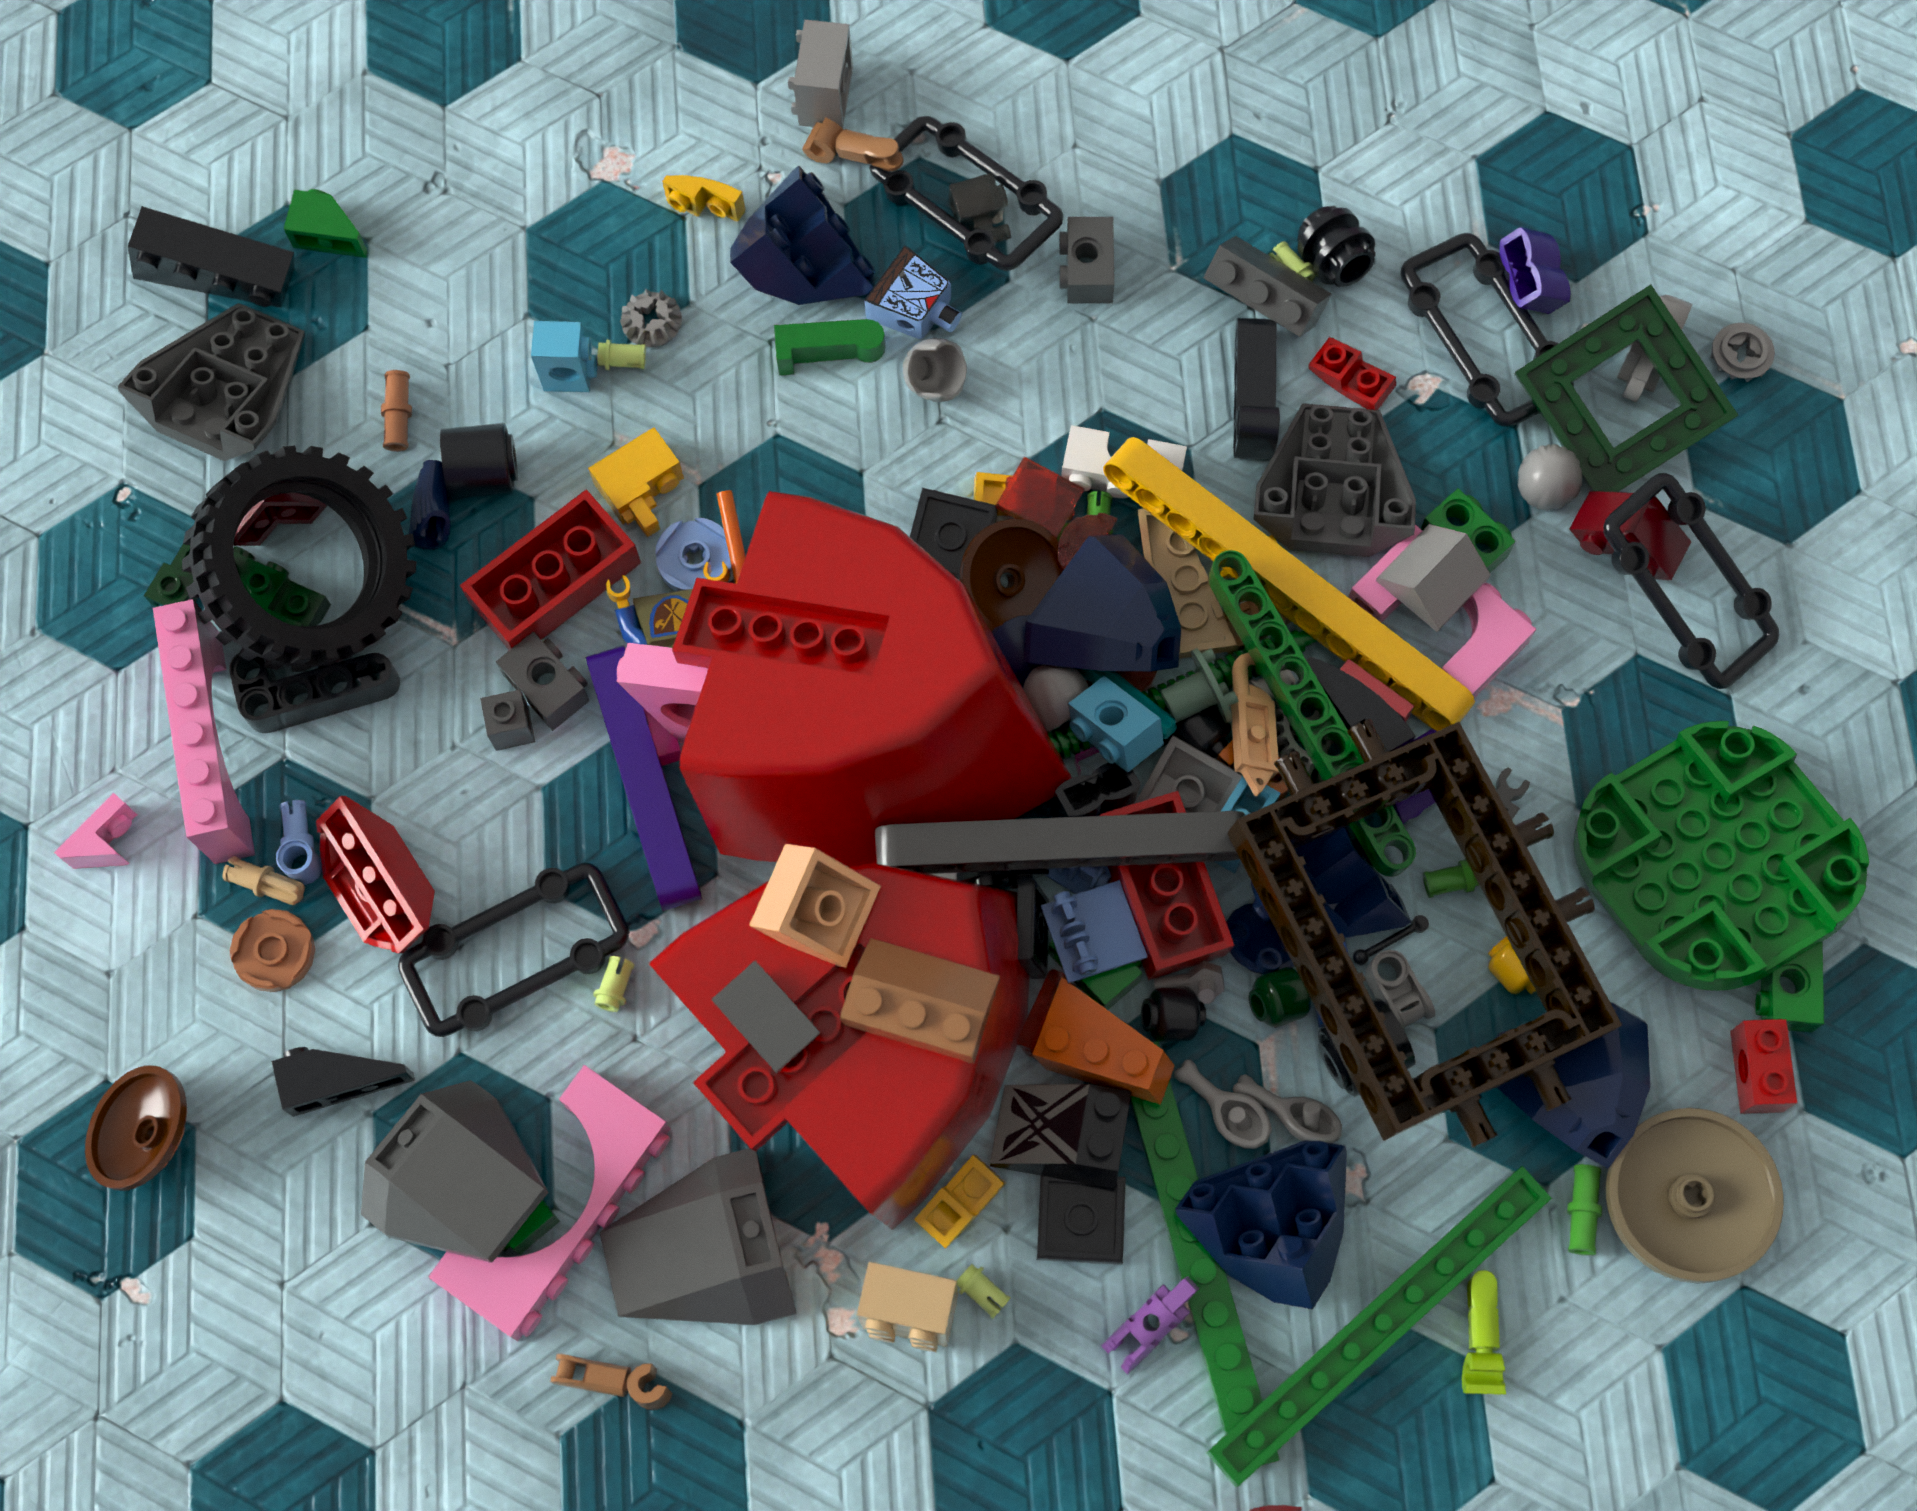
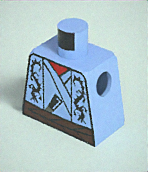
M905 245L864 300L867 319L874 320L880 325L917 339L924 338L934 324L951 333L957 327L962 316V312L948 305L951 300V283L948 279Z

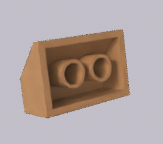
M871 938L853 974L840 1019L845 1026L974 1064L1000 976Z

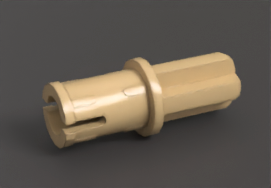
M232 856L228 860L230 864L234 865V868L226 864L224 866L222 875L224 881L253 890L254 895L257 897L266 895L290 905H295L303 899L304 884L275 873L274 868L267 865L262 868L241 860L236 856Z

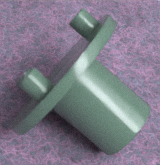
M1198 648L1191 650V656L1198 672L1160 690L1171 716L1176 721L1175 723L1213 705L1217 708L1225 723L1233 721L1229 706L1239 701L1234 691L1229 692L1225 682L1217 683L1208 665L1209 662L1216 659L1213 650L1210 648L1202 653Z

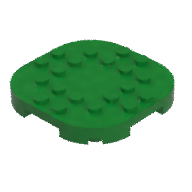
M1711 721L1688 727L1679 732L1675 741L1616 776L1611 772L1601 779L1589 792L1582 805L1573 841L1576 864L1584 882L1641 956L1665 977L1688 987L1708 991L1732 990L1752 984L1836 933L1852 916L1867 887V868L1869 866L1866 843L1857 825L1851 817L1844 821L1794 762L1797 753L1783 740L1762 728L1752 726L1750 730L1742 727L1728 726L1729 721Z

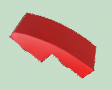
M1332 337L1327 339L1308 364L1309 370L1321 380L1366 409L1378 410L1397 385L1396 376L1364 362L1361 351Z

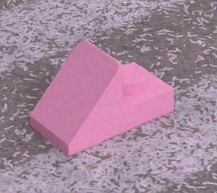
M113 793L54 853L73 869L128 865L129 862L115 851L109 843L114 838H119L128 831L132 820L137 814Z

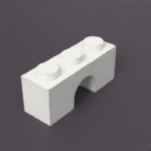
M1071 425L1062 465L1061 484H1067L1070 488L1077 491L1094 489L1107 492L1115 498L1129 497L1115 487L1107 479L1103 471V466L1111 458L1108 453L1110 432ZM1148 439L1147 444L1183 471L1187 446Z

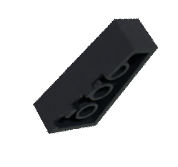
M144 206L141 207L128 243L133 279L253 302L262 307L273 306L282 308L295 269L294 252Z

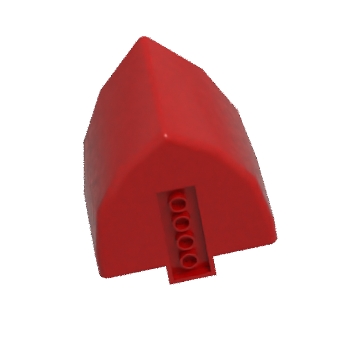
M769 491L765 497L737 584L696 577L672 652L677 663L708 668L681 750L680 770L720 854L756 861L778 862L785 844L815 848L845 866L866 863L877 864L875 829L891 824L1012 820L1053 798L1055 790L1063 782L1072 778L965 585L898 526L812 497Z
M876 863L848 866V868L881 887L847 966L844 968L782 944L749 926L769 882L767 881L683 932L648 964L726 1051L693 1081V1084L744 1142L756 1152L789 1122L866 1210L893 1230L924 1202L990 1117L1027 1022L1030 976L1018 961V892ZM871 938L1000 976L974 1064L843 1024L840 1015L849 986ZM755 960L820 1032L811 1043L777 1073L711 1000Z

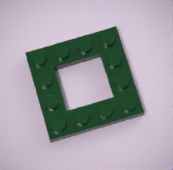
M1651 284L1514 373L1561 446L1572 451L1580 461L1583 479L1591 491L1620 492L1738 416ZM1638 342L1680 406L1613 448L1571 383L1633 343Z

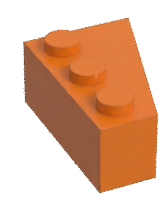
M1061 977L1032 1055L1046 1070L1099 1086L1132 1091L1131 1096L1161 1105L1175 1067L1167 1054L1160 1047L1074 985L1068 984L1067 980Z

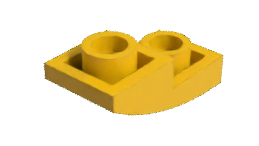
M667 175L662 181L667 202L679 212L685 213L687 211L699 217L707 206L718 217L725 218L727 216L738 222L746 211L742 191L721 182L685 175Z

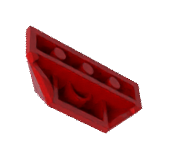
M340 796L316 820L317 833H320L319 850L323 878L364 943L391 950V952L398 954L404 953L429 929L435 890L392 824L349 797Z

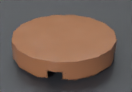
M270 909L262 911V914H258L255 917L251 916L242 922L233 935L230 957L234 969L242 981L259 991L277 992L291 988L305 977L313 964L316 949L313 934L300 918L288 911Z

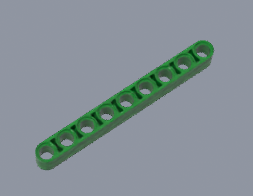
M1235 550L1221 552L1216 556L1209 572L1208 582L1210 588L1323 781L1364 764L1351 736L1347 733L1346 726L1246 557ZM1231 567L1237 572L1239 578L1227 580L1220 575L1219 569ZM1250 601L1258 607L1259 613L1247 615L1240 609L1239 603ZM1264 635L1272 636L1278 641L1279 648L1268 650L1261 645L1259 638ZM1283 670L1295 672L1299 678V683L1296 685L1284 683L1280 677V672ZM1303 705L1314 706L1319 711L1320 719H1306L1302 715L1300 707ZM1332 740L1336 742L1340 748V755L1330 756L1326 754L1322 749L1321 741ZM1393 806L1376 812L1381 817V827L1373 828L1367 825L1364 818L1349 824L1378 873L1387 877L1398 876L1413 863L1416 857L1414 842ZM1394 846L1398 848L1402 853L1403 862L1400 864L1389 862L1384 854L1385 847Z

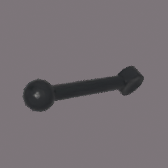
M1423 915L1416 916L1412 920L1411 925L1366 950H1356L1353 953V961L1358 965H1364L1368 962L1370 956L1413 932L1423 933L1429 926L1428 919Z

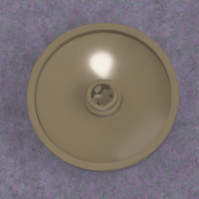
M1681 1108L1665 1111L1645 1120L1636 1127L1634 1136L1620 1152L1607 1172V1208L1619 1238L1626 1248L1645 1266L1677 1281L1712 1283L1725 1280L1747 1270L1768 1251L1780 1228L1784 1206L1783 1189L1772 1157L1761 1141L1737 1121L1714 1111L1698 1108Z

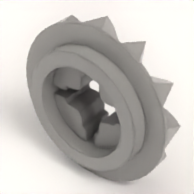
M645 289L643 294L638 296L631 295L627 305L622 306L620 322L623 332L633 343L637 345L645 344L646 347H657L669 342L676 336L681 326L682 315L675 298H670L662 290L658 293ZM656 307L659 320L652 319L645 328V320L642 314H650Z
M1730 324L1721 329L1712 342L1711 358L1715 359L1718 371H1725L1730 375L1731 380L1742 378L1748 382L1755 377H1762L1774 360L1775 350L1772 340L1762 329L1752 324ZM1746 342V355L1748 356L1743 361L1738 362L1736 351Z

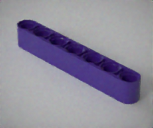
M622 645L585 658L657 897L664 912L702 900V895L644 709L616 682L618 662L624 657L626 650L625 646Z

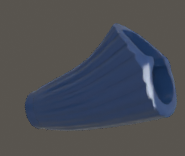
M426 460L423 462V467L420 470L414 490L409 534H413L414 547L435 550L442 548L449 539L451 527L449 497L445 486L442 462Z

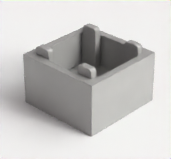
M804 20L803 30H797L796 41L800 43L795 77L788 78V88L794 90L796 101L791 106L792 114L798 116L799 126L814 127L816 121L823 123L826 117L843 128L853 70L849 24Z

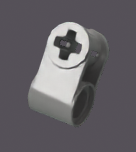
M1385 950L1377 954L1365 971L1367 985L1376 999L1383 1000L1389 1006L1402 1028L1404 1029V1027L1423 1017L1427 1019L1435 1017V1009L1429 995L1420 985L1403 954L1396 950ZM1387 963L1391 965L1396 971V980L1386 981L1382 979L1378 974V964ZM1410 1006H1414L1413 1008H1411V1009H1409V1010H1407V1011H1405V1012H1401L1402 1010H1404V1009H1406V1008H1408V1007H1410Z

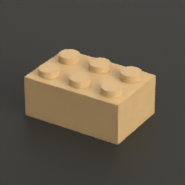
M868 1262L857 1317L863 1329L867 1330L869 1338L894 1343L895 1336L908 1338L913 1348L937 1352L938 1345L948 1346L958 1299L957 1281Z

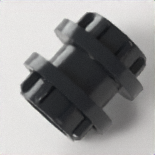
M1335 205L1325 206L1311 213L1301 224L1297 238L1299 242L1298 253L1305 263L1310 262L1313 265L1314 274L1322 283L1328 285L1335 284L1337 287L1350 286L1361 280L1372 268L1376 255L1374 251L1375 239L1366 228L1359 227V220L1350 209L1337 208Z

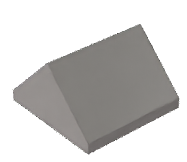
M1429 524L1377 577L1376 581L1438 632L1489 579L1491 574L1466 533Z

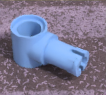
M292 800L293 806H290L288 801L280 804V811L282 813L284 837L280 839L281 846L276 852V862L278 867L289 878L307 885L318 879L322 872L321 858L315 852L313 836L308 832L307 804L303 800ZM300 855H307V861L301 868L291 869L295 858Z

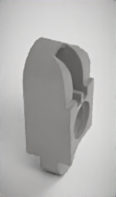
M1667 294L1660 296L1682 330L1690 313L1692 303ZM1635 342L1630 346L1617 378L1627 382L1622 397L1637 403L1643 389L1654 392L1661 376L1639 343Z

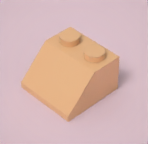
M785 844L749 926L782 944L846 968L881 886L815 848Z

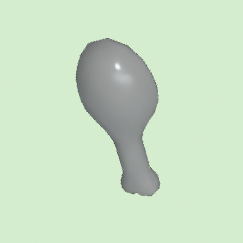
M1191 1059L1184 1060L1182 1066L1174 1071V1078L1181 1083L1189 1085L1207 1101L1211 1107L1215 1125L1226 1140L1239 1147L1256 1149L1267 1143L1272 1131L1270 1118L1257 1100L1242 1093L1220 1090L1198 1071L1196 1064Z
M1246 1074L1241 1075L1238 1083L1233 1087V1092L1249 1095L1257 1100L1262 1107L1276 1114L1287 1130L1298 1140L1323 1141L1333 1144L1341 1137L1342 1123L1338 1116L1320 1101L1307 1097H1279L1256 1084Z

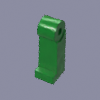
M871 319L774 325L779 376L793 375L794 364L855 358L871 363L879 360L885 353L886 345L883 327Z

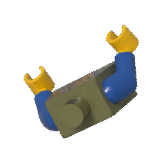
M722 561L723 572L719 577H711L712 571L709 562H706L703 568L707 579L722 582L729 581L730 570L724 561ZM622 575L626 589L621 593H615L611 590L608 579L606 583L607 595L609 599L617 603L618 609L615 610V614L625 643L673 648L692 589L633 598L634 605L630 606L628 598L631 594V588L628 578Z

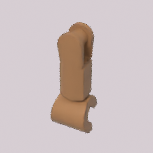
M826 117L823 123L816 121L802 148L803 152L810 159L820 163L831 162L836 153H838L840 158L871 164L887 171L899 169L904 162L903 155L899 152L898 143L894 139L874 137L843 129L840 125Z
M557 1354L556 1360L559 1361L556 1376H551L550 1380L551 1383L564 1387L625 1397L628 1391L629 1395L641 1407L647 1410H658L664 1407L670 1401L673 1394L667 1387L659 1385L650 1392H644L645 1384L656 1377L657 1368L652 1363L642 1364L631 1372V1368L566 1354ZM576 1366L586 1367L583 1381L573 1379Z

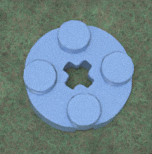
M695 518V521L683 523L681 520L673 523L662 533L656 544L655 555L658 571L664 583L675 592L693 589L696 577L707 579L703 572L706 562H709L711 565V577H719L722 574V561H724L729 570L732 568L724 528L709 519ZM699 549L704 551L702 554L704 560L701 563L688 564L689 559L686 553L689 551L696 553Z

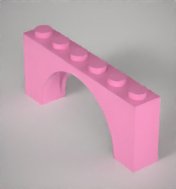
M194 599L155 607L153 608L186 837L214 864L228 862L232 856L240 859L254 856L255 851L250 819L242 808L230 781L214 718L212 674L226 670L223 645L215 638L220 632L211 621L206 624L202 622L198 616V613L202 610Z
M585 1065L559 1098L560 1102L582 1123L589 1137L594 1155L593 1187L589 1201L578 1221L556 1242L527 1255L496 1257L490 1263L446 1252L428 1276L429 1279L516 1341H519L522 1335L528 1337L536 1329L542 1319L539 1311L549 1298L554 1301L561 1294L568 1283V1278L565 1275L575 1262L581 1264L587 1258L594 1246V1243L591 1241L600 1227L605 1229L612 1223L620 1210V1207L617 1206L619 1200L626 1191L632 1193L638 1187L645 1175L642 1168L651 1156L657 1158L670 1141V1136L667 1134L671 1128L666 1121Z

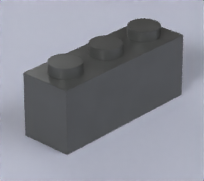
M1237 236L1219 245L1203 277L1299 337L1315 327L1332 295Z

